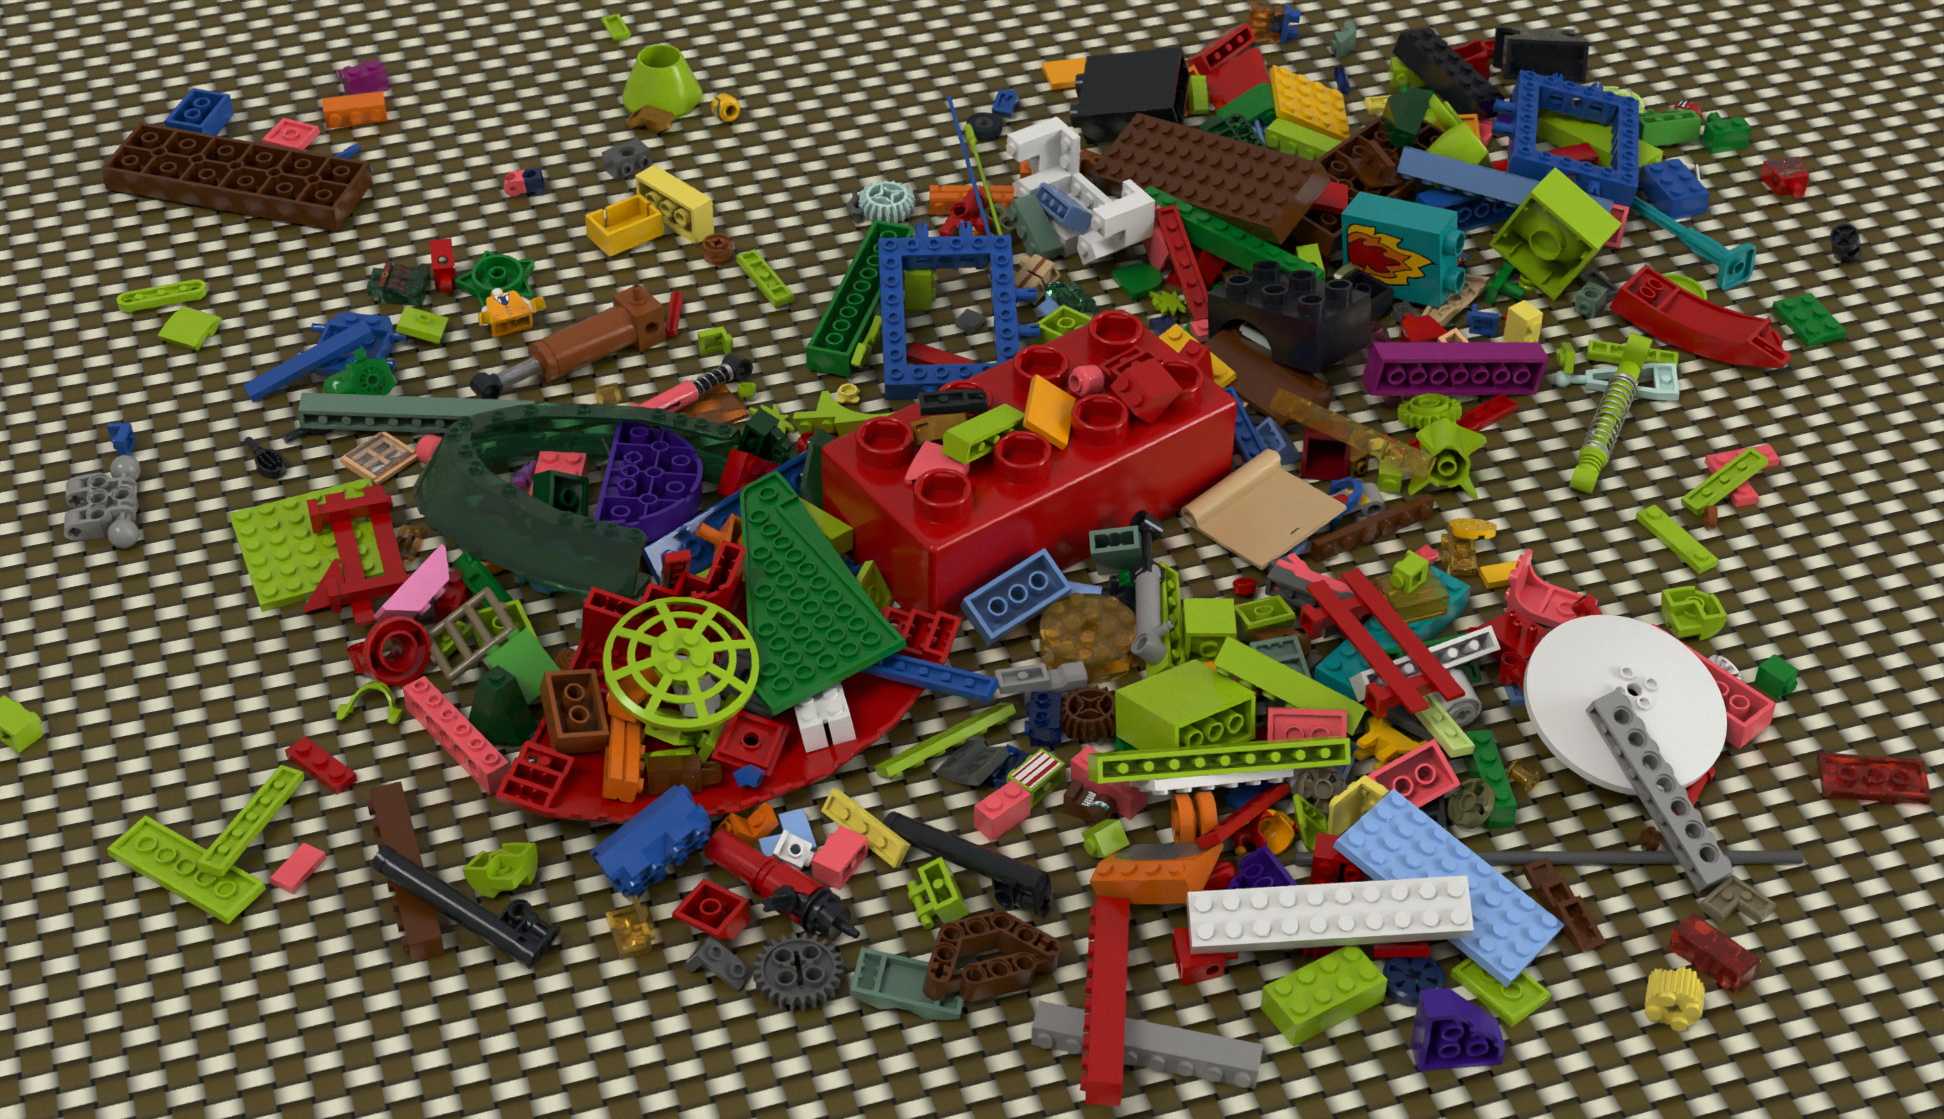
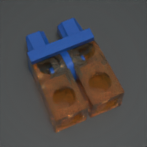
M1258 0L1250 1L1248 24L1256 38L1254 42H1280V44H1286L1287 39H1297L1298 26L1288 25L1289 23H1299L1300 10L1290 9V4L1287 3L1282 5L1279 3H1259Z

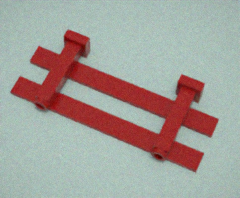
M382 484L363 488L364 496L345 499L344 492L325 495V504L318 505L316 498L307 500L313 533L323 532L322 525L331 523L344 574V584L337 585L335 578L325 580L332 614L342 613L341 605L351 604L356 627L376 623V619L373 616L374 611L371 599L391 597L412 575V573L406 574V571H404L389 514V509L393 508L391 494H385ZM370 516L385 574L384 576L365 579L351 519Z
M1359 568L1341 573L1342 580L1356 595L1341 600L1324 579L1306 585V590L1320 605V608L1314 609L1310 603L1301 606L1300 626L1314 640L1321 637L1322 629L1336 625L1386 684V686L1381 688L1376 682L1366 685L1364 704L1377 720L1387 717V709L1402 704L1411 715L1429 709L1428 702L1422 696L1436 691L1440 693L1446 702L1465 696V691L1451 676L1449 670L1442 666L1386 601L1383 594L1373 586ZM1371 613L1422 673L1406 678L1357 620V617Z

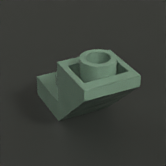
M1345 20L1344 28L1340 32H1334L1333 40L1330 41L1331 52H1334L1337 59H1341L1355 47L1357 29L1353 20Z

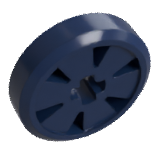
M1391 957L1383 968L1382 974L1388 979L1387 995L1405 1006L1417 1007L1420 990L1430 988L1441 989L1444 985L1443 970L1430 957Z

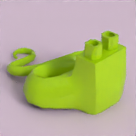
M1432 95L1429 100V106L1445 130V133L1426 151L1495 169L1491 164L1489 151L1465 121L1460 119L1447 101L1442 104L1436 95ZM1434 182V186L1437 189L1441 188L1443 185Z

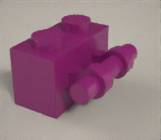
M366 60L360 62V65L347 66L343 68L344 70L337 71L338 78L343 80L346 95L385 92L389 90L387 70L379 60L370 62Z

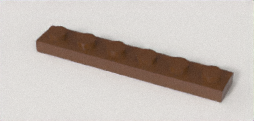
M1428 493L1312 540L1310 558L1316 564L1406 528L1409 525L1432 517L1435 498Z

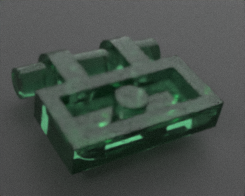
M1065 281L1047 283L1045 291L1059 306L1065 305L1080 313H1086L1087 310H1090L1094 314L1099 310L1096 301L1091 296H1087L1085 289L1075 282H1071L1068 285Z

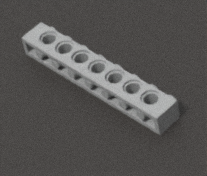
M1619 688L1594 700L1586 709L1587 714L1698 893L1725 880L1734 872L1729 858L1718 847L1716 837L1712 832L1708 831L1702 821L1701 813L1693 807L1688 799L1686 789L1678 783L1672 767L1669 763L1665 762L1660 754L1659 746L1650 738L1644 722L1641 718L1637 717L1632 709L1629 698ZM1614 717L1619 718L1623 724H1619ZM1628 739L1634 741L1637 747L1632 746ZM1642 762L1647 763L1651 770L1645 768ZM1657 785L1662 786L1665 790V793L1661 792L1657 788ZM1671 807L1678 811L1679 816L1672 812ZM1685 830L1689 831L1694 839L1688 837ZM1700 854L1705 855L1708 862L1702 860Z

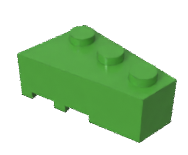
M1647 109V113H1639V139L1652 146H1671L1676 143L1689 144L1692 141H1699L1702 118L1693 110L1667 109L1666 113H1654V109Z

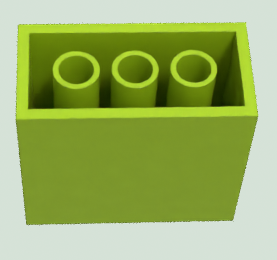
M1196 659L1115 690L1116 736L1139 750L1248 742L1256 738V693Z

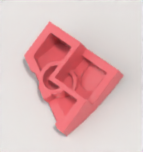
M926 440L905 476V483L912 484V480H916L924 472L936 468L957 470L966 476L970 471V462L964 465L942 453V445Z

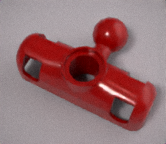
M973 188L968 191L967 195L960 202L952 205L950 216L938 231L939 237L954 236L951 233L952 229L955 227L959 230L958 225L962 221L965 222V228H967V221H970L975 230L979 233H986L982 217H978L980 210L978 203L974 201L976 196ZM978 189L980 198L983 199L982 205L984 209L988 201L984 193ZM986 217L990 229V220Z

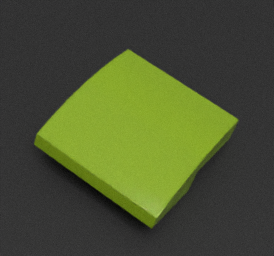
M183 306L169 318L159 332L158 337L163 341L199 351L206 337H213L222 318Z

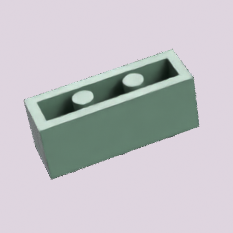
M1032 194L1013 199L1006 211L1017 230L1019 238H1021L1026 247L1027 254L1030 257L1037 254L1047 260L1056 258L1063 246L1036 195Z

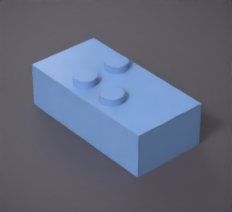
M1043 548L965 597L960 608L986 646L989 647L1068 597L1072 586L1047 550Z

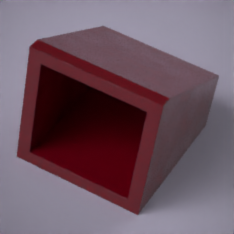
M1305 418L1300 478L1331 481L1347 477L1352 440V422Z

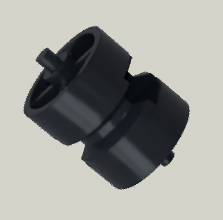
M1841 224L1831 231L1830 241L1834 258L1842 263L1855 261L1861 254V244L1857 228L1851 224Z

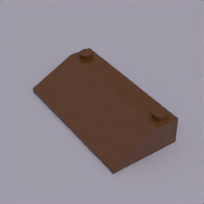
M1241 325L1224 328L1203 344L1208 346L1210 352L1236 372V379L1228 384L1226 388L1233 387L1239 398L1265 416H1270L1281 427L1328 412L1334 389L1327 385L1324 380L1318 379L1307 371L1273 362L1271 350L1243 335L1242 331L1239 330Z

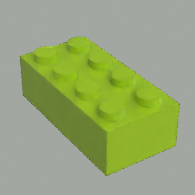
M1347 945L1263 986L1260 1008L1294 1047L1383 1002L1388 979L1357 945Z

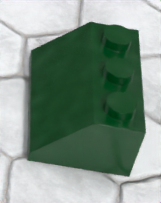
M555 470L533 474L530 545L546 547L551 541L558 539L569 541L573 549H581L580 527L588 521L589 478Z

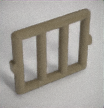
M490 587L482 589L427 631L431 643L430 652L432 655L430 659L436 666L440 667L444 676L450 682L456 680L487 656L486 652L497 643L499 646L507 641L506 636L517 629L508 615L509 609L503 602L499 601ZM485 600L488 601L505 628L494 638L474 609ZM465 615H467L485 643L474 653H472L454 624ZM445 630L465 659L453 669L434 640Z

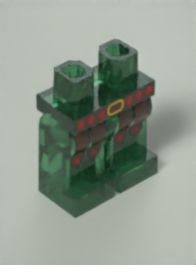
M386 262L384 269L373 268L372 281H368L367 284L368 296L379 297L380 304L388 302L422 307L431 283L429 264L421 263L419 268H411L401 264L393 266L392 263Z

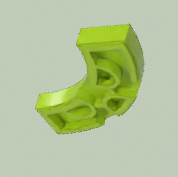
M875 315L866 338L862 344L858 343L851 361L852 366L863 368L864 364H867L870 359L872 348L876 347L882 333L880 316Z

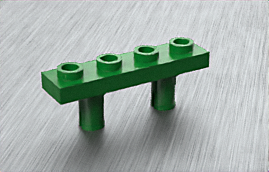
M1506 259L1501 269H1498L1495 273L1494 281L1490 280L1485 288V292H1487L1485 302L1491 305L1503 293L1521 301L1526 291L1525 288L1510 281L1516 271L1518 272L1519 270Z

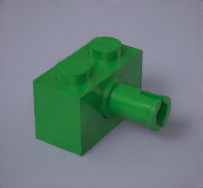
M1711 112L1707 116L1708 122L1705 123L1701 144L1710 154L1748 147L1752 127L1743 117L1723 120L1718 112Z

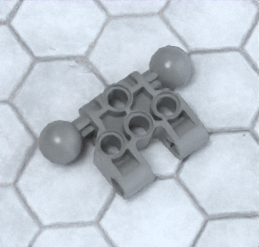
M129 455L116 457L110 466V473L113 478L98 472L73 477L67 481L66 504L71 508H75L67 511L64 517V536L67 539L79 541L105 538L108 535V539L113 546L123 549L132 547L137 542L139 530L134 523L138 510L136 480L141 473V467L136 458Z

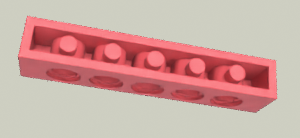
M425 676L404 686L403 693L406 709L490 796L497 793L505 773L508 774L510 770L509 762Z

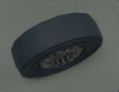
M981 112L973 114L966 122V124L972 125L977 140H993L999 137L1002 132L1001 118L992 113Z

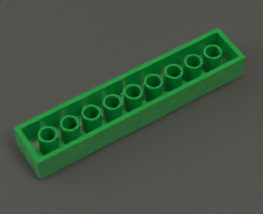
M879 220L873 221L806 347L807 369L850 377L854 369L851 361L858 343L862 344L866 338L875 315L881 316L878 238L915 237L914 227Z

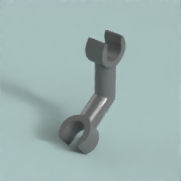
M857 189L852 191V198L845 206L851 213L855 223L864 221L860 213H864L862 208H856L860 196L857 195Z

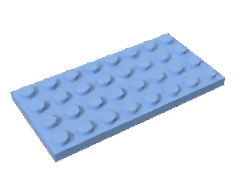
M1394 788L1340 836L1333 845L1337 851L1374 881L1467 875L1474 931L1470 938L1447 940L1505 987H1508L1564 927V924Z

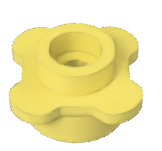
M843 384L837 390L839 394L837 401L839 403L852 404L858 403L860 400L858 397L860 390L853 384Z

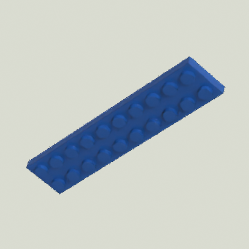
M808 450L798 454L767 474L777 470L788 481L796 494L799 495L801 486L800 475L805 466ZM743 488L689 519L665 536L640 548L657 585L660 586L665 553L690 549L691 563L689 573L695 574L712 564L715 551L714 544L696 537V531L702 522L716 530H720L731 513L741 517L740 493Z

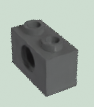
M638 138L602 152L603 169L616 180L652 166L650 148Z

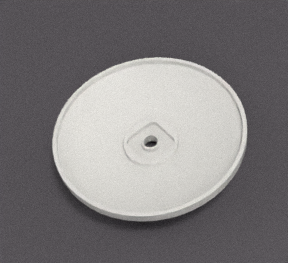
M1616 615L1579 617L1567 621L1550 631L1537 645L1528 661L1523 688L1526 709L1534 729L1547 748L1564 765L1596 785L1619 793L1637 795L1586 712V709L1594 700L1619 688L1629 698L1635 714L1644 722L1648 735L1657 743L1660 754L1665 762L1670 764L1675 778L1684 788L1702 778L1720 755L1726 738L1727 715L1724 700L1714 678L1706 666L1689 648L1655 626ZM1627 689H1633L1637 692L1638 696L1629 694ZM1614 717L1619 724H1623L1619 718ZM1628 739L1632 746L1637 747L1634 741ZM1642 762L1645 768L1651 770L1647 763ZM1657 785V788H1658L1661 792H1664V793H1665V790L1663 789V787L1660 786V785Z

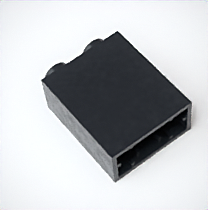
M1182 48L1087 56L1084 73L1077 74L1075 78V88L1079 103L1071 104L1070 107L1072 127L1081 128L1086 144L1114 142L1137 113L1183 125L1190 73Z

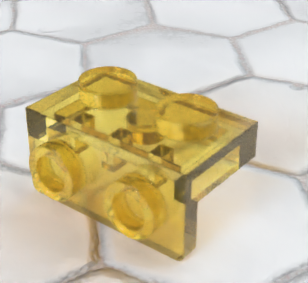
M1447 525L1446 534H1441V548H1445L1442 551V564H1446V573L1449 575L1476 576L1475 540L1454 536L1452 525Z
M637 895L631 896L632 906L606 912V920L620 960L652 952L651 941L655 940L652 924L646 923V920H648L645 903L640 904Z

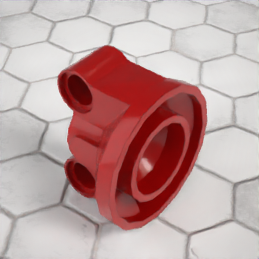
M394 615L379 621L371 628L365 641L351 645L346 649V652L356 674L372 676L387 685L402 686L412 683L423 674L430 661L431 643L429 635L422 624L410 617ZM390 638L392 649L388 655L383 657V646L387 639Z

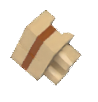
M1034 254L1032 257L1024 255L1019 262L1022 269L1019 272L1014 271V285L1017 288L1036 287L1038 302L1047 292L1046 289L1049 290L1061 275L1054 262L1037 254Z

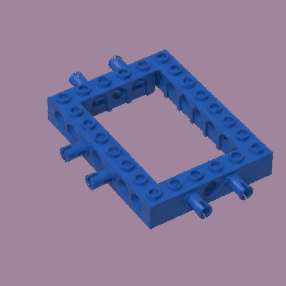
M1520 70L1513 89L1512 102L1496 98L1493 106L1494 112L1511 115L1510 124L1494 120L1491 128V133L1509 137L1507 173L1542 181L1556 167L1586 194L1613 200V204L1627 206L1630 209L1638 189L1639 100L1630 96L1616 95L1611 91L1604 92L1602 84H1599V88L1597 87L1598 83L1585 87L1577 85L1572 81L1565 82L1564 76L1561 73L1559 77L1558 73H1554L1552 76H1542L1533 71ZM1538 107L1558 111L1561 114L1566 113L1577 116L1581 119L1597 121L1600 124L1608 125L1613 122L1611 133H1613L1611 144H1613L1610 152L1612 154L1610 162L1612 168L1600 167L1590 162H1580L1572 160L1567 156L1561 157L1547 151L1535 150Z
M962 221L958 225L960 236L929 237L928 224L923 222V230H921V222H918L914 226L916 237L878 238L885 400L918 399L919 392L938 391L949 382L966 380L1014 358L1016 353L1019 352L1020 338H1040L1039 324L1019 325L1017 323V302H1037V288H1017L1014 285L1011 235L972 236V223L967 221V228H965V222ZM990 262L996 363L907 365L902 268L906 271H914V269H932V271H936V269L954 268V270H958V268L984 269Z

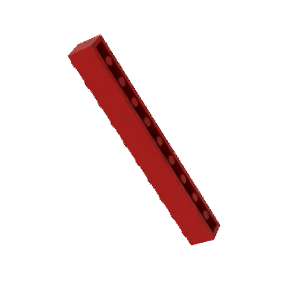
M1097 895L1096 906L1090 907L1088 940L1094 941L1088 942L1087 958L1093 959L1087 960L1086 976H1092V978H1086L1085 994L1091 996L1085 997L1084 1013H1090V1015H1084L1083 1032H1089V1034H1083L1082 1051L1088 1053H1082L1081 1071H1087V1073H1081L1080 1091H1086V1104L1119 1107L1121 1105L1130 898Z

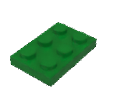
M1812 293L1773 302L1772 309L1807 347L1842 339L1846 336L1847 331Z

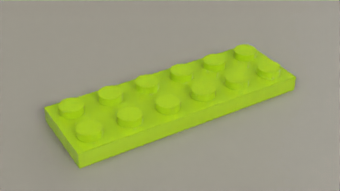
M146 815L107 848L110 857L226 924H229L266 890L263 881L234 865L230 867L223 877L198 870L197 861L207 850Z

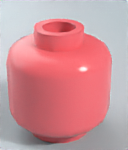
M1096 365L1078 366L1073 369L1069 376V387L1079 397L1099 394L1104 388L1105 376Z
M432 434L425 435L417 443L416 455L422 463L440 467L449 460L451 446L445 438Z

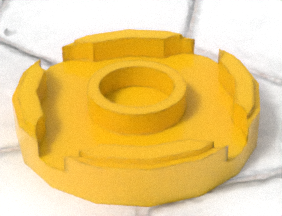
M1458 518L1450 520L1448 523V532H1452L1454 536L1463 539L1476 540L1479 536L1485 535L1484 539H1490L1495 537L1497 526L1494 523L1481 519Z

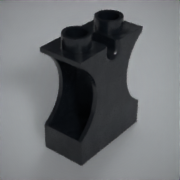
M1496 26L1492 66L1502 67L1501 76L1505 80H1517L1520 70L1533 71L1542 76H1552V74L1558 73L1559 77L1561 73L1564 76L1565 82L1586 83L1589 41L1584 38H1576L1575 29L1543 28L1542 30H1533L1526 27Z

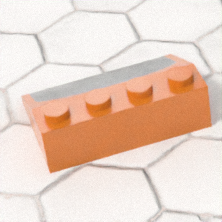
M1220 842L1199 850L1197 843L1129 844L1100 861L1090 879V883L1096 895L1130 898V904H1186L1188 892L1203 891L1224 846Z

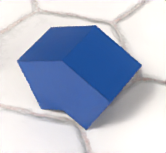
M750 764L733 772V775L740 788L746 785L755 788L760 786L766 771Z

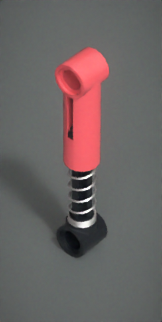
M729 353L724 357L718 369H712L711 373L706 372L704 377L699 376L697 380H686L641 404L632 403L628 405L624 411L623 418L649 422L650 427H653L656 421L698 400L700 393L704 394L706 390L711 391L713 386L718 387L719 383H726V381L734 379L741 381L748 379L752 374L753 364L749 359L735 353Z

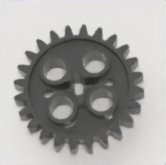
M805 932L801 938H797L795 933H792L791 939L781 935V942L779 943L772 939L771 948L763 946V954L757 953V962L753 963V980L756 982V990H761V997H769L770 1005L779 1001V1009L788 1004L790 1005V1011H793L796 1005H800L801 1010L805 1011L807 1004H810L815 1009L816 1001L818 1000L826 1004V996L834 998L835 990H840V981L844 979L843 961H841V954L835 953V945L827 947V939L818 942L816 934L811 939H807ZM794 954L799 955L803 989H798Z

